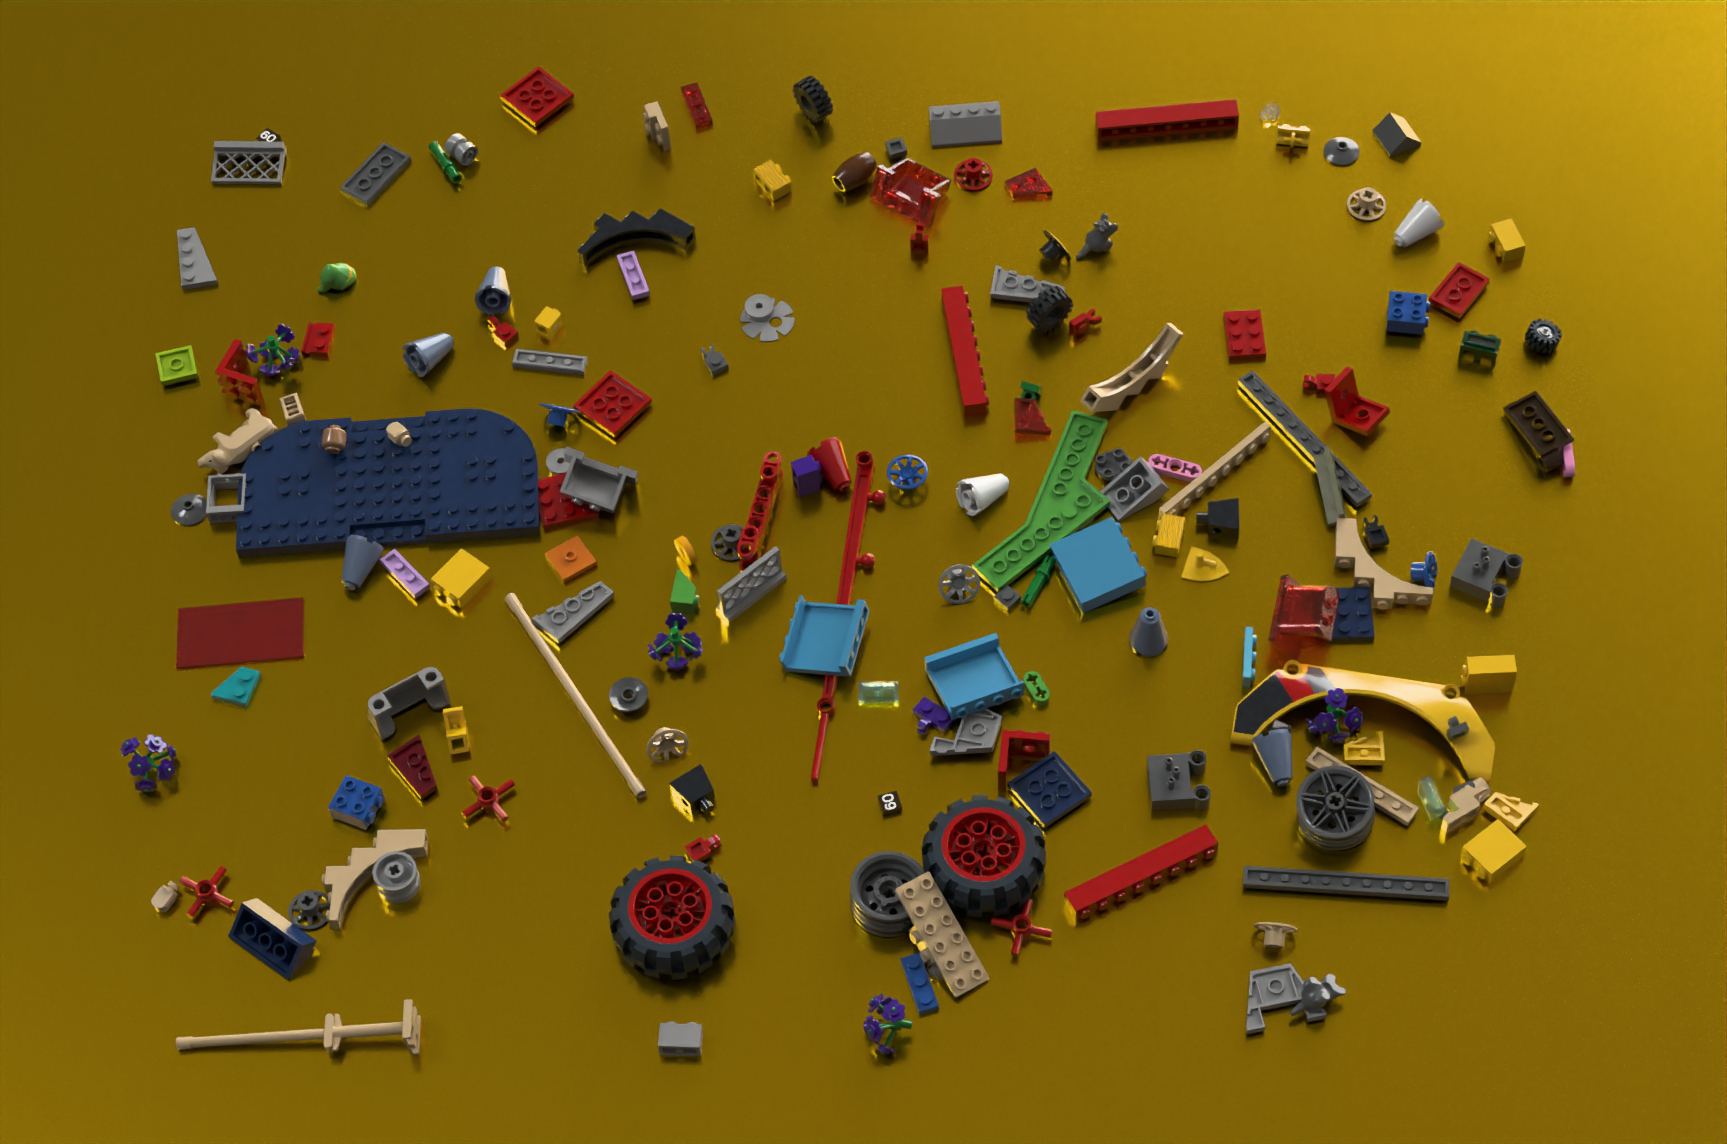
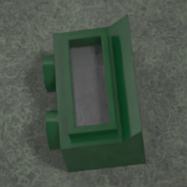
M1474 330L1465 331L1458 357L1462 358L1464 350L1473 351V358L1477 361L1481 360L1482 354L1493 356L1491 365L1495 366L1501 339H1498L1495 335H1481Z

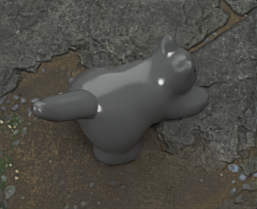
M1106 213L1101 215L1100 220L1093 223L1095 227L1087 233L1086 244L1077 254V259L1084 257L1090 250L1097 253L1107 252L1113 246V242L1109 237L1118 230V225L1110 223Z
M1328 974L1320 982L1315 977H1310L1303 983L1301 991L1302 1001L1291 1010L1290 1016L1299 1014L1307 1008H1322L1327 1002L1332 1003L1334 998L1345 995L1346 990L1335 983V976L1333 974Z

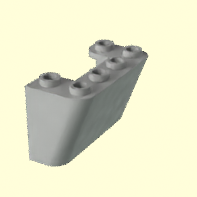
M427 667L369 699L367 717L381 740L392 735L395 731L396 726L391 716L425 698L429 706L434 709L443 708L451 703L445 680L437 668Z

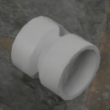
M459 133L453 134L445 144V151L465 166L471 164L478 154V148Z

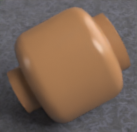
M331 425L330 428L323 430L321 446L327 453L339 454L340 451L345 449L347 433L340 426Z

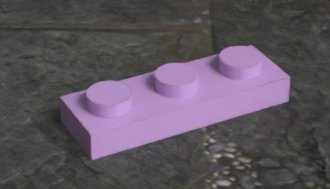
M630 251L617 255V260L632 300L649 296L650 291L635 252Z
M393 549L380 559V563L415 599L430 588L429 583L396 549Z

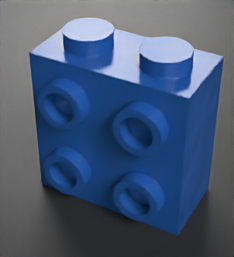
M1390 291L1386 331L1423 335L1424 327L1428 328L1429 316H1425L1426 313H1429L1430 302H1427V294Z
M346 775L330 802L328 810L332 818L367 830L369 824L374 822L378 808L382 807L385 797L381 787Z

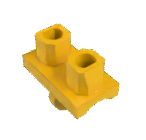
M1286 124L1278 126L1276 144L1290 145V148H1294V146L1308 147L1310 129L1305 126H1300L1299 128L1290 127Z

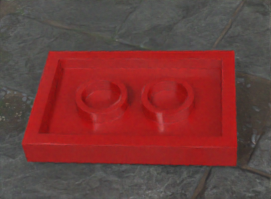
M1458 262L1431 294L1428 302L1460 319L1489 284L1490 278Z
M1260 309L1224 312L1223 317L1229 360L1266 358Z

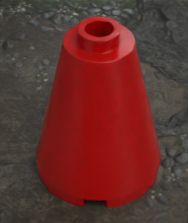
M836 437L829 438L820 442L821 446L817 449L812 447L806 456L812 455L814 460L819 462L821 467L820 474L836 491L840 490L842 492L847 490L852 480L841 441Z

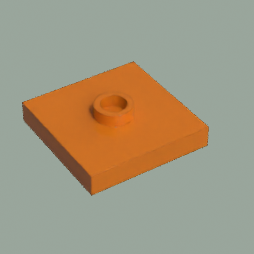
M578 535L545 553L546 558L564 583L597 565V561Z

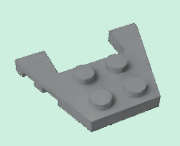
M986 708L962 717L955 740L934 737L930 748V755L992 752L1002 724V716Z
M1291 963L1250 971L1246 1023L1247 1034L1265 1031L1262 1010L1297 1004L1302 1001L1301 991L1304 981ZM1307 1008L1304 1010L1307 1022L1326 1018V1012L1323 1008Z

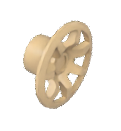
M1366 187L1353 192L1349 196L1347 208L1358 219L1365 221L1376 220L1385 213L1386 201L1376 190ZM1352 198L1357 201L1356 204H1350ZM1381 200L1383 206L1378 205L1376 202ZM1360 207L1361 210L1359 212V215L1356 214L1352 209H1358ZM1373 208L1382 211L1379 214L1375 215ZM1366 210H1368L1371 217H1363Z
M663 727L658 729L649 740L646 751L649 758L654 762H664L668 760L670 751L678 757L684 755L688 749L689 741L686 734L682 731ZM678 735H680V736H682V737L684 738V740H679V741L676 740V739H677ZM683 745H684V748H683V750H682L681 752H680L678 749H676V747H675V746H679V747H680V746H683ZM651 747L657 748L656 751H654L651 754ZM661 752H663L664 761H662L661 759H657L655 757L659 756Z
M1272 922L1253 924L1254 928L1265 931L1264 946L1270 948H1284L1285 934L1298 932V928L1287 924Z

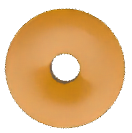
M684 536L675 539V546L681 558L688 566L695 564L697 556L689 541Z

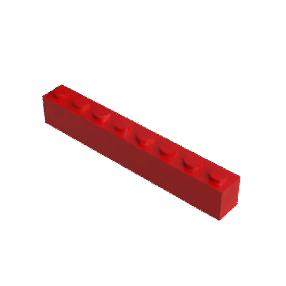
M1236 99L1098 111L1095 116L1097 138L1108 139L1238 127L1239 112Z
M963 285L941 288L942 304L964 417L986 414L989 398L988 395L984 394L986 382L981 379L983 367L978 364L980 352L975 349L978 346L977 337L972 334V332H975L974 322L969 319L972 318L971 307H967L966 304L969 303L968 292L964 293Z
M1205 824L1065 891L1064 903L1075 921L1080 918L1085 919L1097 910H1104L1116 901H1123L1134 892L1139 893L1151 884H1158L1170 875H1177L1186 867H1193L1205 858H1212L1218 852V842Z

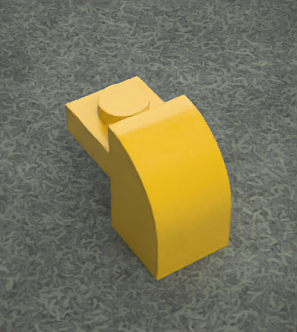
M463 707L443 709L450 755L469 752V739Z

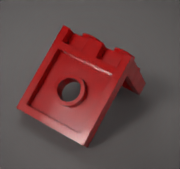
M234 339L215 370V374L220 376L217 380L218 384L223 386L221 393L233 399H240L249 404L261 406L264 399L258 380L241 374L248 360L242 341Z
M1346 367L1324 390L1332 422L1365 436H1369L1390 413L1389 407L1359 396L1354 372L1350 367Z
M1002 730L998 765V791L1006 792L1010 757L1042 760L1050 755L1049 733L1042 731Z

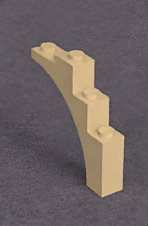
M1167 323L1158 337L1138 359L1109 380L1088 386L1080 402L1092 412L1118 410L1126 395L1139 394L1148 379L1161 378L1169 365L1167 360L1182 338L1183 333L1172 323Z
M1337 518L1334 567L1354 568L1353 587L1373 588L1372 608L1381 610L1392 609L1393 603L1431 605L1433 588L1404 582L1387 573L1372 560L1364 549L1357 532L1356 519Z
M425 829L377 830V838L373 840L374 848H352L351 856H348V866H326V874L322 875V885L326 887L328 902L331 904L330 910H327L326 918L327 922H330L332 929H341L343 915L349 901L357 889L373 875L374 864L381 856L394 851L404 852L412 858L427 856L428 836Z

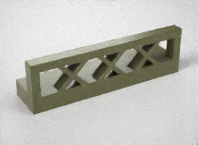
M1325 446V453L1313 456L1327 522L1329 527L1336 525L1337 518H1347L1333 453L1329 446Z

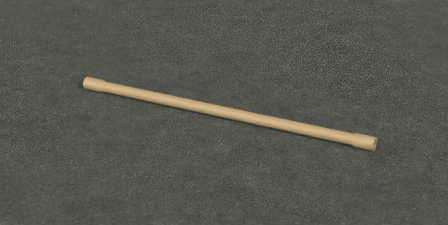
M514 593L508 594L505 597L506 603L512 612L516 614L628 782V786L636 798L645 796L647 791L634 775L534 626Z

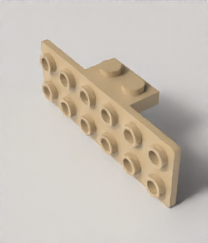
M926 872L895 889L899 900L914 924L908 930L911 941L917 945L920 950L921 959L928 966L934 963L937 965L954 997L962 995L989 979L988 974L930 872Z

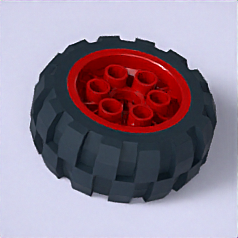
M973 795L972 801L964 803L960 799L948 805L947 813H938L929 824V831L924 835L922 844L923 870L925 873L930 872L952 910L958 912L962 908L967 910V916L982 918V913H993V917L1009 913L1010 906L1021 907L1027 900L1031 899V892L1039 888L1044 877V866L1046 865L1045 839L1041 828L1036 824L1034 825V818L1024 808L1019 807L1016 810L1014 809V802L999 796L997 801L988 800L987 795ZM952 856H961L955 860L952 859ZM999 864L1007 869L1002 871L999 867ZM976 869L977 872L980 873V876L973 875Z
M670 855V860L659 862V857L645 861V868L640 871L634 868L622 879L624 886H618L615 889L610 901L612 909L609 912V922L615 946L618 951L622 952L624 960L636 970L643 968L645 975L662 979L663 974L671 975L672 980L687 978V973L694 970L699 974L712 966L711 959L713 957L717 959L722 957L730 945L729 938L734 934V907L732 896L728 892V886L719 874L711 873L710 866L694 859L693 863H688L684 856ZM688 903H695L692 906H687ZM693 915H702L703 918L701 920L693 917ZM657 927L653 934L648 933L653 928ZM680 930L682 936L676 937L675 934H678Z

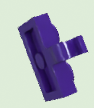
M923 697L912 710V714L921 719L917 724L919 727L917 732L922 735L931 726L945 733L956 721V719H951L947 710L926 697Z

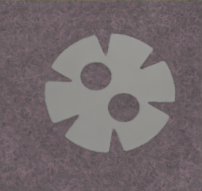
M780 301L774 307V313L769 319L762 322L753 321L747 317L744 309L740 321L751 322L742 326L743 331L751 338H755L761 332L760 341H774L779 339L776 330L786 335L792 329L795 318L784 317L793 313L788 304ZM779 317L782 320V324L779 327H772L769 324L770 319Z

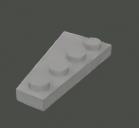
M195 227L177 230L182 289L218 285Z
M995 265L990 298L1033 303L1034 297L1037 298L1040 292H1044V289H1050L1051 286H1059L1065 292V287L1044 280L1042 282L1037 281L1032 276L1027 275L1025 277L1017 274L1016 271H1006L1001 266Z
M599 581L579 592V595L576 597H569L561 605L555 608L552 606L546 610V613L540 616L537 614L532 617V622L559 644L612 599L614 592L603 582Z

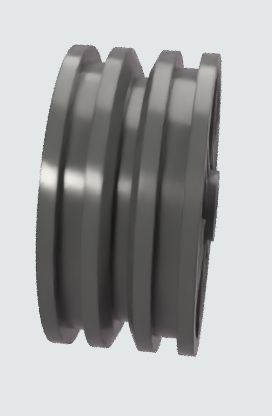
M1326 766L1312 772L1300 785L1296 799L1298 822L1303 834L1312 843L1328 850H1345L1362 842L1370 833L1375 818L1374 795L1370 784L1360 773L1344 766ZM1337 785L1342 786L1339 792L1335 789ZM1320 791L1324 795H1317L1316 793ZM1352 798H1358L1359 802L1352 800ZM1313 811L1320 812L1316 817L1312 814ZM1354 817L1355 821L1350 823L1348 819ZM1330 824L1336 827L1331 829L1328 827V825Z
M894 851L878 852L862 860L855 868L850 882V907L857 923L866 931L882 937H896L908 933V930L914 924L899 900L895 889L903 885L902 880L909 882L924 874L925 872L921 865L910 856Z

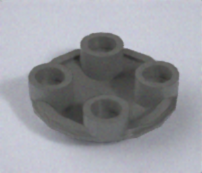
M1121 448L1106 451L1103 454L1097 455L1095 459L1096 473L1108 481H1113L1132 464L1131 458Z

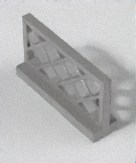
M214 141L215 152L211 177L212 184H282L284 159L287 156L284 142ZM219 156H227L229 158L223 164L218 161ZM239 156H244L246 160L241 164L235 161ZM256 156H261L263 160L256 165L252 160ZM274 156L280 157V160L274 165L269 161ZM233 162L237 167L229 172L225 167ZM250 162L254 167L246 172L243 167ZM267 162L271 168L263 172L260 167ZM222 169L227 173L223 178H216L217 173ZM239 170L244 173L240 178L233 176ZM256 170H258L262 174L258 178H252L250 176ZM275 170L278 173V178L271 179L268 175Z
M775 546L717 590L719 605L716 606V611L728 623L787 579L781 567L780 549Z

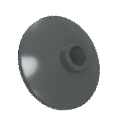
M1336 137L1325 144L1324 156L1334 165L1347 166L1358 159L1359 147L1349 138Z
M198 494L183 495L171 507L172 518L176 523L183 526L196 525L207 516V501Z
M622 678L612 685L609 691V699L617 710L623 712L636 711L646 703L648 689L637 678Z

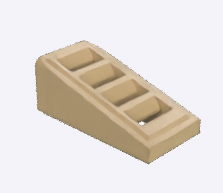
M297 393L280 398L288 426L306 421Z

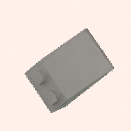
M1140 456L1100 492L1110 500L1108 508L1118 521H1121L1156 502L1170 489L1153 467Z

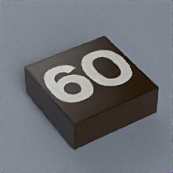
M268 128L256 138V141L279 142L281 140L279 134Z
M897 791L878 795L883 816L902 811Z

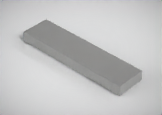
M516 349L512 366L584 375L588 358L585 356Z

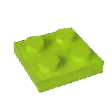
M191 345L155 353L162 386L198 378Z

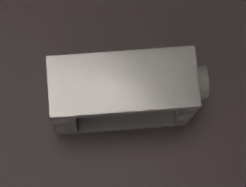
M246 473L208 476L206 515L209 523L237 522V513L244 511ZM243 476L241 505L216 506V491L238 489L239 479H242Z

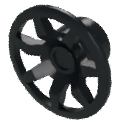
M1044 230L1043 233L1049 241L1039 249L1040 253L1050 263L1060 254L1071 260L1069 252L1050 232Z

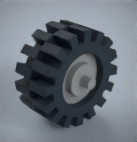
M1541 318L1533 320L1525 334V341H1527L1528 345L1531 344L1530 348H1536L1537 352L1542 350V353L1554 351L1561 339L1562 334L1560 333L1561 330L1557 329L1558 325H1552L1553 322H1547L1548 319H1544V321Z

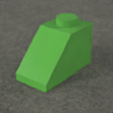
M677 569L670 599L671 611L694 614L695 608L699 607L700 596L697 595L696 587L681 570Z

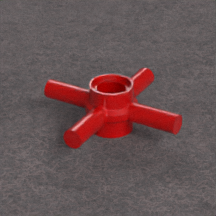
M471 776L468 781L478 792V801L461 812L464 818H468L482 808L485 811H494L502 822L507 821L509 817L498 805L499 796L514 787V782L510 779L497 789H494L490 786L483 787L475 776Z
M220 866L211 880L205 879L198 883L184 876L181 877L180 884L196 891L197 899L186 913L189 918L193 919L203 904L210 905L216 901L228 908L233 906L234 901L218 894L216 887L227 871L225 867Z
M1031 899L1025 902L1021 915H1017L1013 921L992 917L991 925L1011 929L1015 937L1011 950L1012 956L1019 955L1022 940L1028 939L1031 934L1048 938L1052 936L1053 930L1032 925L1029 918L1033 903ZM1018 926H1025L1026 928H1025V929H1019V928H1017V927H1018Z

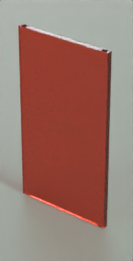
M304 597L178 608L176 668L187 669L304 658Z

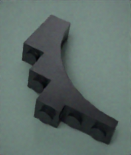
M661 208L652 214L650 220L633 210L628 216L623 218L622 222L604 213L594 223L595 233H592L584 245L579 247L577 253L579 263L586 265L603 251L632 241H661L686 249L696 239L695 227Z

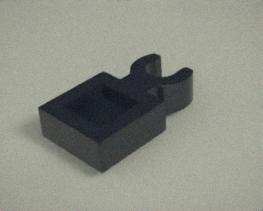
M1373 515L1372 523L1368 522L1365 517L1363 525L1366 528L1364 534L1370 549L1389 545V538L1384 525L1378 526V517Z

